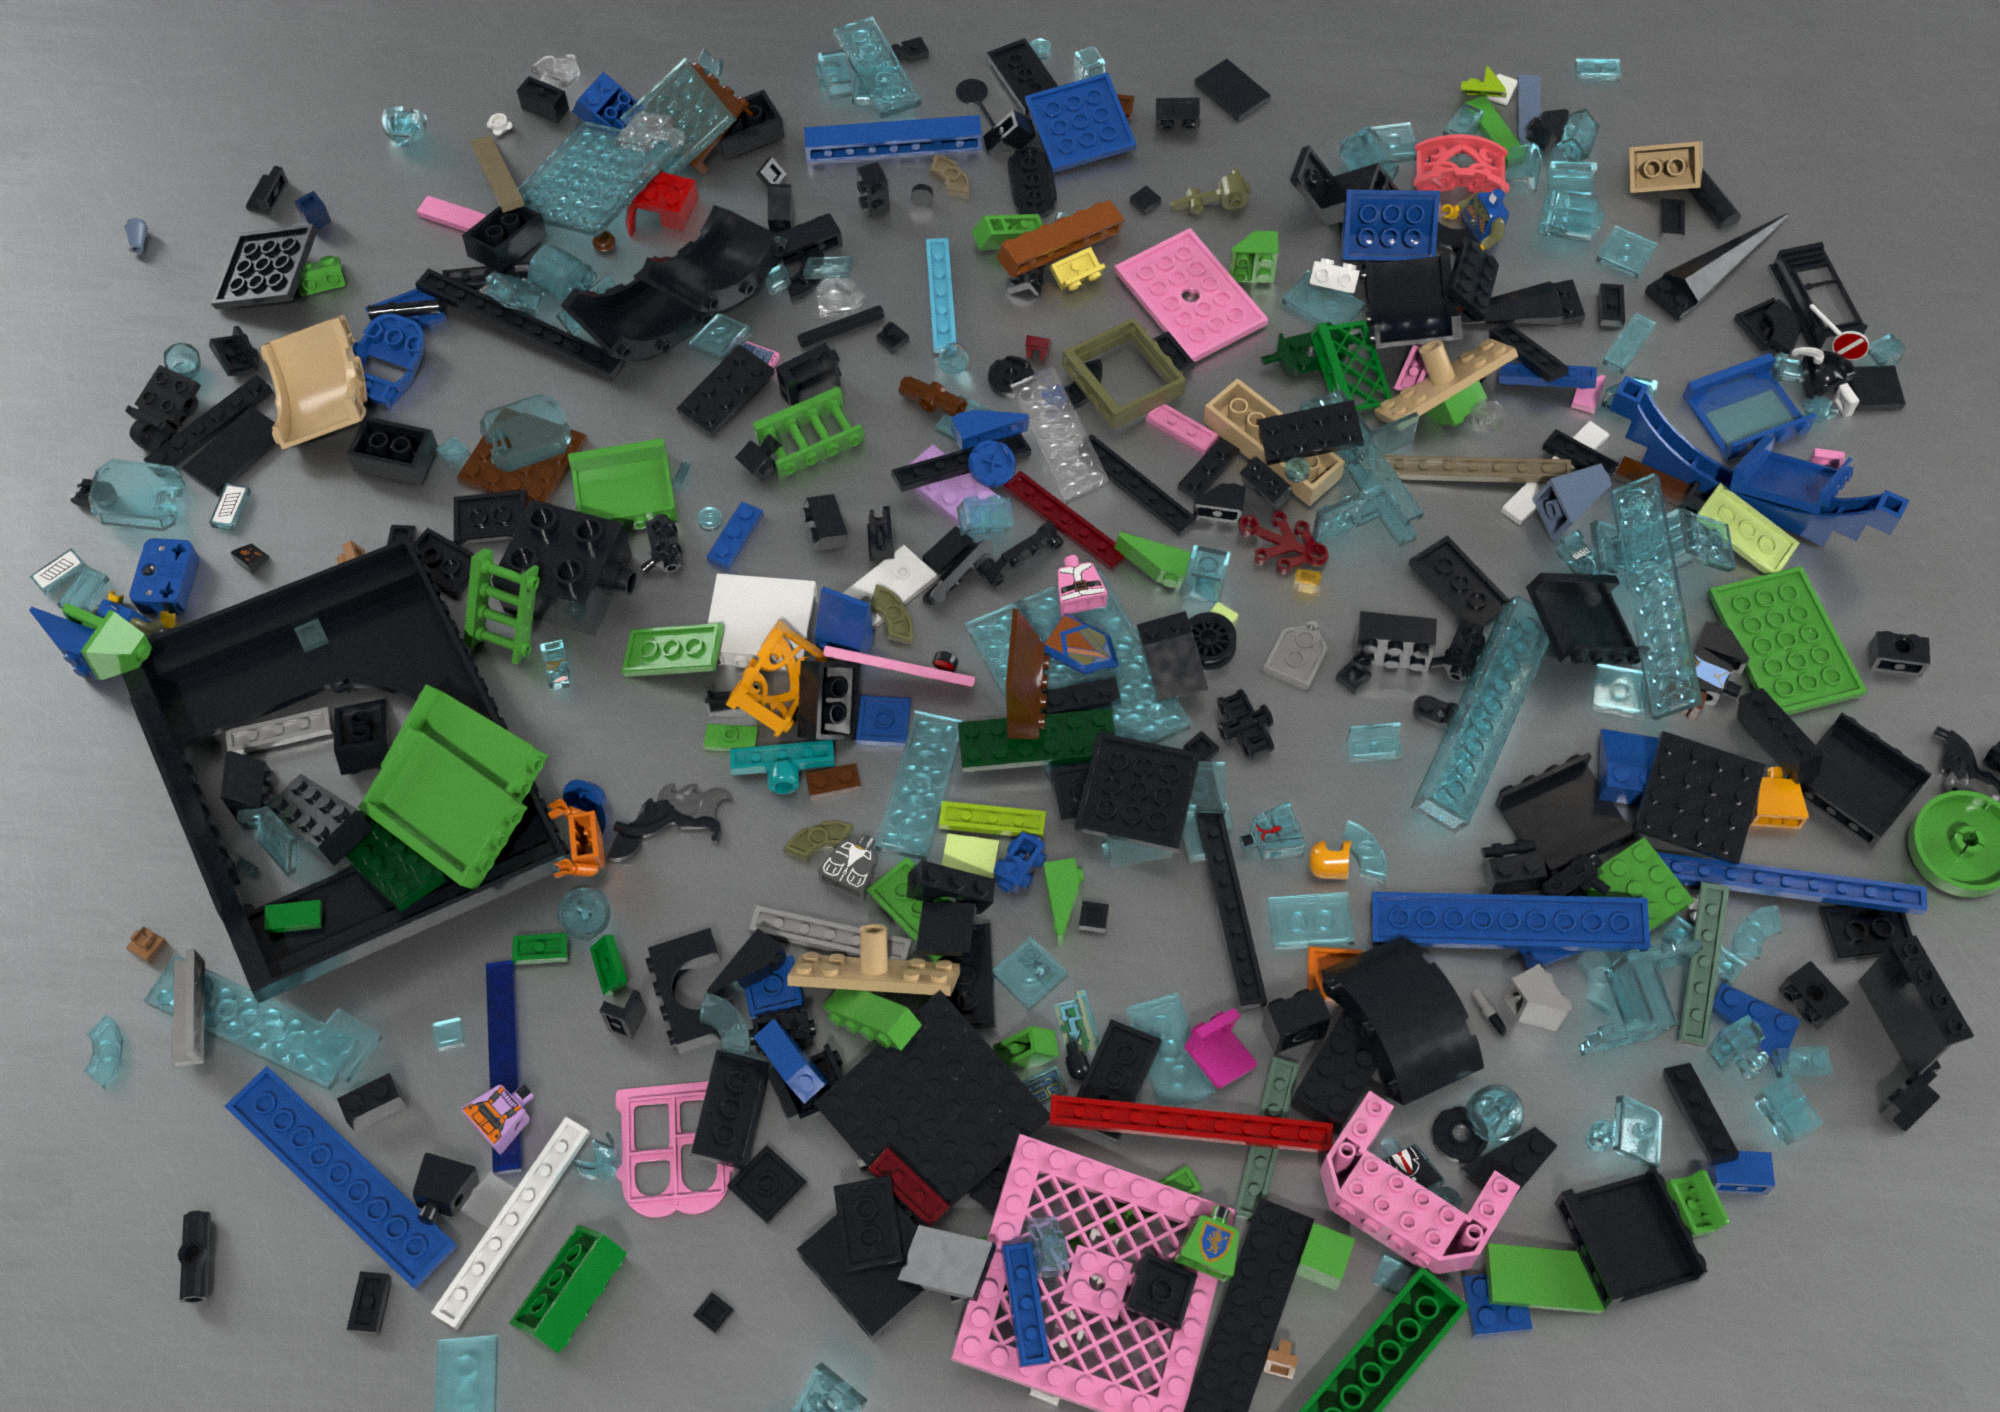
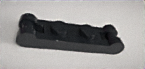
M988 539L972 543L923 594L924 604L932 606L943 603L946 600V592L948 590L952 591L960 584L961 581L959 579L976 567L975 562L982 555L990 554L993 551V543Z

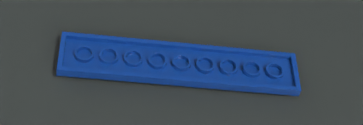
M1372 892V946H1380L1402 936L1418 947L1649 953L1651 950L1647 898Z
M268 1066L224 1106L413 1289L417 1290L458 1248L456 1243L434 1223L433 1225H427L420 1222L417 1217L421 1210Z

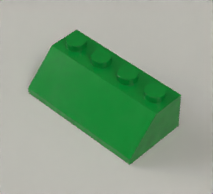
M577 1224L509 1324L545 1348L559 1354L569 1344L571 1335L579 1323L586 1319L589 1309L596 1298L603 1294L606 1284L613 1273L620 1269L627 1252L603 1233Z

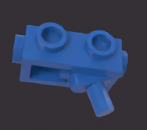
M1023 831L1017 839H1012L1007 848L1008 854L1004 860H998L993 870L998 888L1008 894L1012 891L1018 894L1022 888L1027 890L1033 880L1031 873L1035 867L1040 869L1047 858V855L1044 854L1045 843H1043L1042 839L1034 834L1028 835ZM1025 854L1031 855L1028 860H1025Z

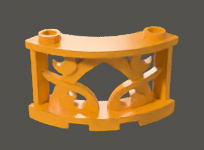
M778 619L760 645L761 648L756 654L758 659L752 658L741 675V680L735 685L726 702V705L733 710L739 707L774 730L773 735L777 738L782 731L787 733L794 723L792 717L799 705L801 661L806 660L808 657H801L795 661L794 656L801 649H804L816 657L815 661L826 662L828 658L824 656L821 649L788 628L787 624ZM782 635L797 644L798 647L792 651ZM771 655H774L777 661L782 656L783 660L778 664H772L769 658ZM786 665L790 685L789 691L780 695L767 696L768 685L759 670L773 672ZM753 683H758L761 686V695L758 694L760 689H755ZM790 701L786 708L783 703ZM774 710L780 713V717L774 713Z

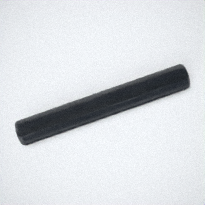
M881 305L798 334V343L801 347H806L885 317L884 310Z

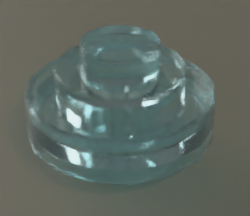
M1814 395L1813 399L1805 398L1801 406L1806 410L1805 413L1807 415L1815 413L1817 417L1814 422L1823 423V420H1829L1830 417L1836 418L1839 412V408L1832 405L1833 400Z

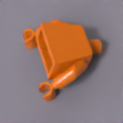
M562 799L550 803L548 807L553 810L548 813L549 817L556 819L565 815V818L568 819L573 862L571 863L569 859L554 862L552 865L558 866L560 872L554 873V876L556 878L569 874L580 877L594 876L599 869L605 868L603 838L595 811L586 812L572 806L567 807V804Z

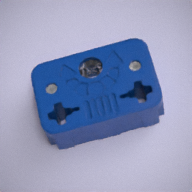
M152 538L144 543L129 592L130 599L140 613L160 614L161 611L165 610L169 614L176 613V615H180L181 611L185 612L200 557L190 541Z

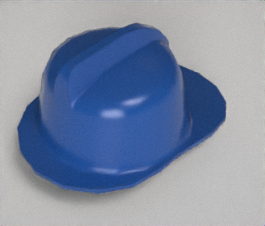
M579 779L570 781L563 790V800L567 807L572 806L586 812L595 811L603 835L607 823L604 810L606 806L604 791L601 787L591 782Z

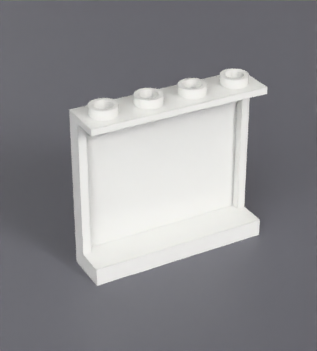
M717 574L708 624L721 623L724 626L717 666L724 664L746 668L752 658L757 660L758 656L756 654L761 648L760 645L778 619L807 640L813 602H816L817 599L816 582ZM782 635L792 651L798 647L797 644ZM801 649L794 656L795 661L805 657L806 650ZM771 655L769 660L772 664H778L783 658L781 656L776 661V657ZM784 665L781 669H785L787 671L786 665Z

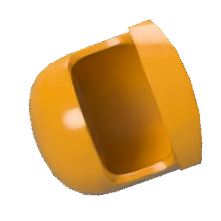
M1342 840L1341 851L1328 850L1326 848V841L1316 842L1309 853V867L1312 874L1321 879L1347 880L1349 851L1352 841Z

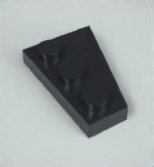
M1534 1127L1461 1167L1459 1172L1482 1191L1493 1172L1497 1171L1520 1186L1516 1193L1517 1195L1558 1145Z

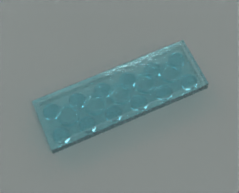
M873 16L833 28L838 44L880 118L921 106L919 95Z
M915 710L875 844L877 851L927 861L940 816L942 801L945 798L960 745L958 722H965L964 720Z

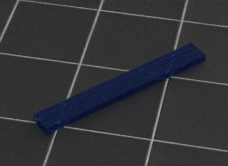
M512 960L486 963L490 1090L497 1085H502L512 1094L520 1085L515 965ZM521 1132L500 1155L492 1147L494 1175L523 1171Z

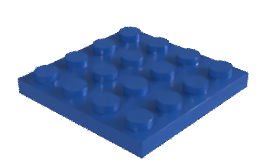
M1108 72L1025 96V103L1053 173L1129 152L1137 147Z

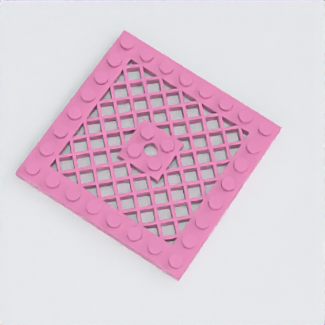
M1020 1134L1017 1138L987 1237V1241L994 1242L997 1247L977 1302L971 1300L967 1302L950 1360L1098 1412H1184L1218 1279L1183 1265L1186 1270L1198 1276L1181 1330L1178 1332L1173 1330L1169 1347H1167L1162 1336L1172 1331V1329L1166 1328L1159 1331L1154 1321L1143 1316L1132 1322L1124 1308L1126 1301L1123 1303L1122 1301L1126 1286L1130 1290L1133 1282L1132 1279L1136 1273L1130 1274L1132 1263L1124 1261V1259L1133 1255L1139 1264L1141 1258L1140 1251L1151 1246L1156 1257L1168 1261L1177 1255L1181 1247L1174 1233L1184 1228L1188 1233L1199 1216L1211 1217L1215 1205L1223 1206L1231 1211L1227 1225L1232 1227L1236 1210ZM1038 1174L1045 1176L1036 1181ZM1050 1181L1056 1195L1045 1200L1039 1186ZM1058 1181L1070 1184L1072 1187L1063 1191ZM1077 1190L1084 1204L1072 1209L1066 1195ZM1085 1190L1100 1196L1090 1200ZM1032 1192H1034L1039 1203L1028 1208ZM1060 1199L1066 1213L1055 1218L1048 1204ZM1104 1200L1111 1213L1100 1219L1093 1205ZM1113 1200L1124 1203L1126 1206L1117 1210ZM1042 1208L1048 1222L1037 1227L1030 1213ZM1087 1209L1093 1223L1082 1228L1076 1213ZM1131 1209L1138 1223L1127 1228L1120 1214ZM1139 1209L1154 1215L1144 1219ZM1069 1217L1076 1231L1064 1236L1058 1222ZM1114 1218L1121 1232L1109 1237L1103 1223ZM1025 1219L1031 1231L1020 1236ZM1158 1219L1165 1233L1154 1238L1147 1224ZM1167 1219L1178 1222L1181 1225L1172 1229ZM1052 1227L1058 1240L1047 1246L1040 1232ZM1096 1227L1103 1241L1092 1246L1085 1232ZM1141 1227L1148 1242L1137 1247L1130 1233ZM1034 1235L1040 1247V1250L1033 1253L1034 1258L1043 1254L1050 1266L1049 1269L1040 1274L1036 1269L1038 1287L1042 1295L1040 1300L1041 1302H1046L1052 1316L1044 1319V1325L1055 1320L1062 1335L1050 1341L1046 1334L1049 1355L1052 1359L1049 1364L1019 1368L1016 1348L1007 1345L1015 1341V1337L1012 1336L1003 1340L997 1328V1325L1009 1320L1013 1328L1010 1306L1005 1298L1008 1296L1007 1290L1003 1292L1006 1279L1001 1247L1002 1245L1023 1243V1240ZM1079 1236L1084 1246L1077 1245L1073 1253L1067 1241ZM1124 1237L1130 1251L1119 1256L1113 1241ZM1168 1237L1175 1251L1164 1256L1157 1242ZM1061 1245L1068 1259L1056 1264L1050 1250ZM1106 1245L1111 1256L1096 1250ZM1070 1264L1065 1281L1059 1269ZM1053 1273L1060 1287L1048 1293L1041 1278ZM1096 1275L1102 1279L1103 1289L1101 1291H1095L1090 1287V1276ZM1062 1292L1059 1303L1069 1307L1058 1312L1051 1297ZM1000 1303L1006 1315L995 1320ZM1073 1311L1080 1325L1068 1331L1061 1316ZM1081 1311L1096 1315V1317L1086 1322ZM1120 1314L1125 1326L1114 1331L1108 1320L1116 1322ZM1100 1320L1107 1336L1096 1341L1089 1326ZM1146 1321L1153 1336L1142 1341L1134 1326ZM1083 1330L1090 1345L1078 1350L1071 1335ZM1128 1330L1135 1345L1124 1351L1117 1335ZM991 1332L996 1341L989 1339ZM1064 1339L1072 1354L1060 1360L1053 1345ZM1111 1340L1117 1355L1106 1360L1099 1345ZM1156 1340L1163 1355L1152 1360L1144 1345ZM1092 1349L1100 1364L1088 1370L1081 1354ZM1138 1349L1145 1365L1134 1370L1127 1355ZM1075 1359L1080 1370L1063 1364ZM1120 1359L1128 1374L1116 1380L1109 1364ZM1165 1359L1160 1377L1155 1364ZM1102 1368L1108 1380L1092 1375V1373ZM1148 1368L1156 1384L1144 1390L1137 1374ZM1130 1378L1136 1390L1120 1385V1383ZM1156 1388H1158V1389H1157V1393H1156V1397L1147 1394V1393H1149V1392L1155 1390Z

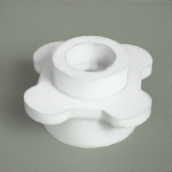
M502 113L492 115L486 124L487 128H491L496 136L505 133L513 127L512 123L508 122L507 117Z

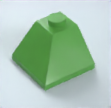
M109 610L82 648L81 653L96 679L104 680L139 668L143 660H146L150 655L152 647L143 632L116 612Z

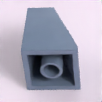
M1602 463L1551 478L1532 498L1552 542L1556 541L1612 485L1610 476L1605 471Z

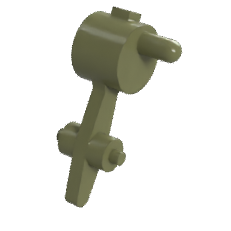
M1234 168L1231 170V174L1219 180L1217 184L1218 190L1200 193L1198 188L1192 187L1187 190L1186 197L1172 201L1170 207L1172 211L1190 209L1192 214L1199 215L1204 210V205L1221 201L1225 209L1237 210L1248 203L1249 194H1251L1249 182L1245 183V179L1240 175V171Z

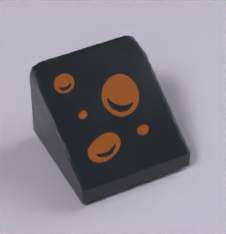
M252 543L230 552L234 561L251 574L270 558L269 555Z

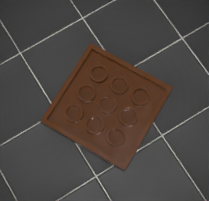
M502 406L456 478L458 483L485 493L525 489L527 492V506L531 499L549 504L571 468L568 454L581 452L588 441L587 435Z

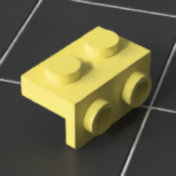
M1089 247L1051 264L1049 268L1062 292L1068 288L1070 291L1081 287V282L1086 280L1093 282L1099 279L1106 267L1104 263L1099 264L1092 248Z

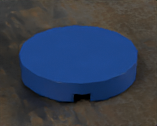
M988 439L980 442L971 450L968 457V468L971 476L977 483L985 487L997 488L1003 486L1013 477L1016 460L1013 452L1006 444Z

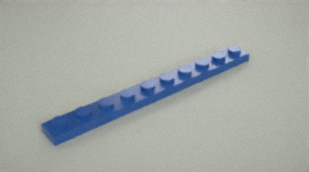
M1657 852L1679 882L1684 885L1700 886L1702 882L1730 887L1729 890L1916 915H1925L1927 912V887L1745 863L1733 865L1721 860Z

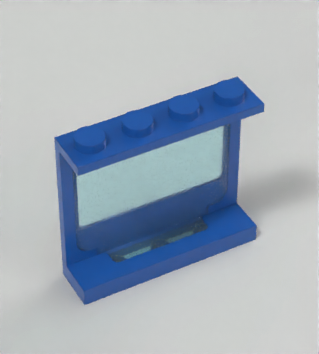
M1771 353L1690 381L1686 386L1682 397L1726 461L1746 456L1765 435L1774 437V443H1783L1793 436L1805 435L1812 429L1817 416L1815 413L1803 417L1770 372L1775 362V358Z

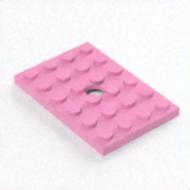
M1191 228L1114 266V272L1164 332L1169 331L1194 362L1268 325L1266 315ZM1186 291L1191 294L1197 293L1199 299L1195 302H1187L1182 298V294Z

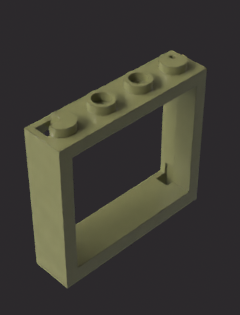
M1134 317L1063 351L1062 367L1113 429L1184 395L1186 379L1183 376V372L1173 365L1171 358L1162 352L1157 341L1151 339L1144 326L1141 327ZM1130 340L1167 385L1119 407L1083 362Z

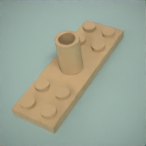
M1487 339L1482 341L1479 347L1472 351L1464 352L1460 355L1459 359L1450 363L1441 340L1428 342L1420 348L1419 352L1429 377L1412 387L1403 389L1393 399L1383 401L1378 408L1374 409L1376 418L1399 429L1518 357L1516 348L1494 339Z
M866 924L859 929L860 958L845 957L843 954L825 956L819 955L816 952H807L799 956L787 975L788 986L935 995L941 990L945 996H950L960 975V964L952 963L949 960L925 962L924 959L920 958L911 959L910 961L888 959L887 927L882 924Z

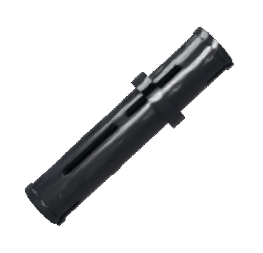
M439 299L404 303L390 301L388 304L368 305L370 320L383 314H396L402 317L441 314Z

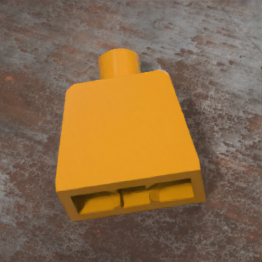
M1781 767L1768 768L1766 770L1767 777H1762L1750 826L1801 829L1809 816L1800 783L1796 784L1792 779H1784Z

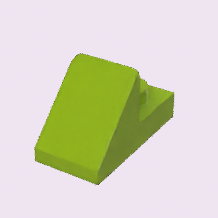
M1486 65L1484 82L1476 78L1462 81V95H1485L1486 97L1507 98L1505 86L1488 65Z

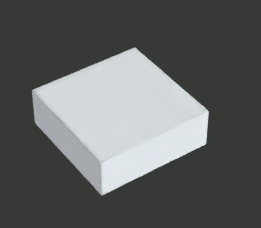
M1848 383L1840 385L1832 399L1844 417L1851 416L1859 403V399Z

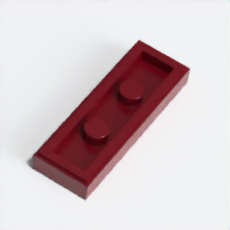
M888 1147L868 1168L877 1178L890 1175L894 1194L931 1228L951 1207Z

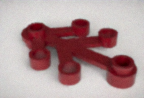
M1282 511L1275 512L1271 519L1272 525L1279 528L1282 535L1260 527L1258 519L1253 515H1245L1240 519L1238 530L1244 537L1255 535L1277 544V546L1256 550L1254 561L1259 565H1265L1269 558L1293 551L1301 555L1290 559L1286 557L1280 558L1276 567L1279 573L1288 574L1291 568L1307 563L1320 567L1328 561L1329 553L1326 546L1315 542L1309 530L1310 526L1306 521L1300 520L1296 522L1294 527L1295 535L1302 537L1304 545L1297 542L1286 521L1287 516ZM1275 518H1280L1283 521H1277ZM1298 527H1303L1305 530L1302 531ZM1258 555H1264L1265 558H1260ZM1281 564H1286L1288 567L1284 568Z

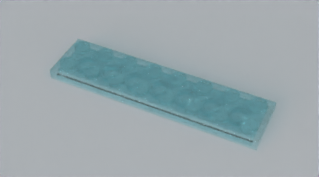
M174 955L143 1000L147 1005L173 1016L174 961L185 960L177 955ZM205 969L204 1032L329 1091L332 1090L361 1044L358 1039L272 999L258 1003L251 989Z

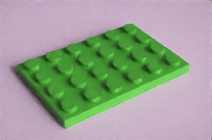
M1802 566L1709 589L1707 595L1723 627L1732 630L1749 657V661L1744 669L1754 690L1763 688L1787 715L1865 696L1867 690Z

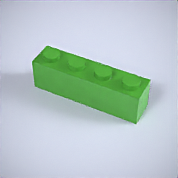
M836 989L822 1006L829 1014L827 1019L837 1028L843 1026L854 1035L860 1033L868 1041L872 1042L874 1039L887 1049L891 1046L901 1051L922 1026L908 1007L867 991Z

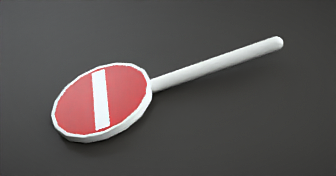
M1810 304L1809 308L1837 334L1832 343L1834 353L1840 354L1848 360H1857L1867 354L1869 341L1866 336L1855 331L1842 333L1813 304Z

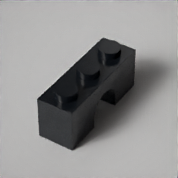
M921 860L908 873L907 898L923 902H933L937 898L950 897L956 899V903H976V915L980 916L994 903V879Z

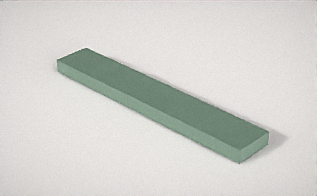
M1702 882L1700 885L1678 1037L1679 1042L1704 1047L1708 1045L1730 889L1727 886Z
M1273 1056L1258 1116L1287 1118L1300 1063ZM1250 1146L1235 1205L1234 1217L1252 1221L1259 1199L1267 1200L1279 1149Z

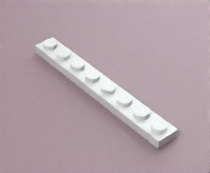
M567 1117L564 1118L432 1310L431 1314L458 1330L591 1134L588 1129Z

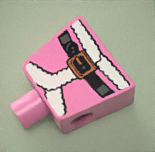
M1067 556L1064 559L1065 567L1059 568L1057 571L1060 616L1065 613L1072 614L1107 607V590L1093 563L1080 564L1078 556Z

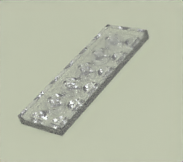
M1054 366L1010 385L1022 413L1027 414L1029 417L1028 425L1066 505L1109 486L1110 481Z

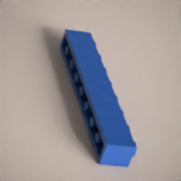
M980 115L804 127L807 163L982 150Z

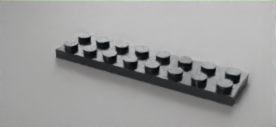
M1263 1198L1259 1199L1184 1412L1249 1411L1314 1218Z

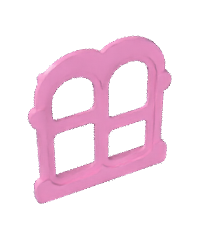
M708 1081L620 1089L616 1092V1108L621 1113L622 1165L617 1168L616 1175L622 1183V1190L627 1203L638 1214L649 1218L666 1217L676 1211L690 1215L702 1214L716 1207L724 1199L728 1191L727 1185L730 1183V1173L735 1169L733 1167L717 1164V1176L714 1184L701 1192L688 1189L682 1179L681 1149L684 1145L693 1144L696 1132L684 1133L681 1131L680 1106L683 1102L704 1100ZM667 1104L669 1107V1146L664 1149L636 1150L635 1108L643 1105ZM669 1161L670 1182L666 1190L656 1196H646L640 1193L635 1183V1166L641 1162Z

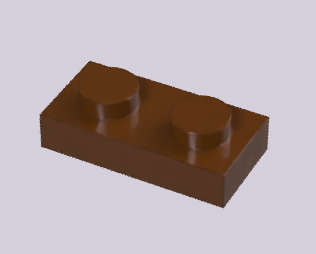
M856 763L805 773L810 800L861 790Z

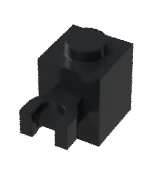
M768 434L761 446L750 440L735 458L752 475L763 482L773 474L776 466L775 460L771 455L782 444Z

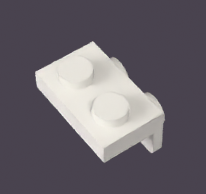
M1321 258L1320 262H1314L1310 284L1354 293L1361 272L1356 270V265L1343 263V267L1334 265L1333 260Z

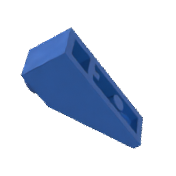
M971 410L951 417V431L960 450L974 447L988 439L995 441L1028 431L1029 417L1025 413Z
M775 1018L753 1037L783 1080L804 1104L830 1081Z

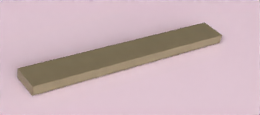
M1375 455V479L1547 483L1551 478L1572 472L1571 459Z

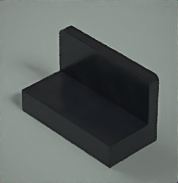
M274 165L269 175H262L245 205L247 210L271 215L289 183L282 167Z
M633 990L624 1008L604 1001L599 1012L609 1031L633 1040L647 1009L640 992Z

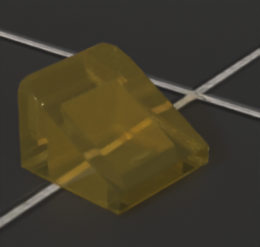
M1298 568L1293 591L1318 595L1322 573Z

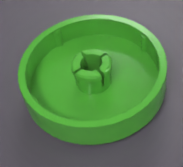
M1965 790L1946 792L1931 799L1916 815L1908 833L1909 853L1920 874L1933 886L1955 896L1982 897L1999 890L2000 803L1984 794ZM1963 840L1966 841L1967 843H1969L1970 846H1967V847L1964 849V847L1966 846V844L1963 842Z

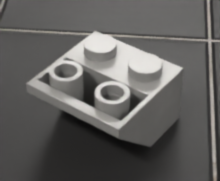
M1540 964L1512 978L1502 998L1518 1022L1552 1031H1558L1562 1028L1572 1010L1568 997L1564 993H1560L1554 984L1552 975L1547 970H1544Z

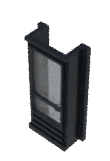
M1823 242L1779 250L1774 263L1770 264L1768 269L1787 306L1793 312L1798 326L1802 329L1801 333L1808 347L1821 350L1826 338L1837 336L1809 308L1810 304H1813L1842 333L1855 331L1864 335L1868 326L1863 323L1824 250Z

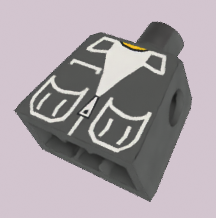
M862 834L856 844L848 840H842L819 867L818 875L820 882L864 902L868 894L867 889L871 886L878 865L877 854L871 851L875 840L866 834Z

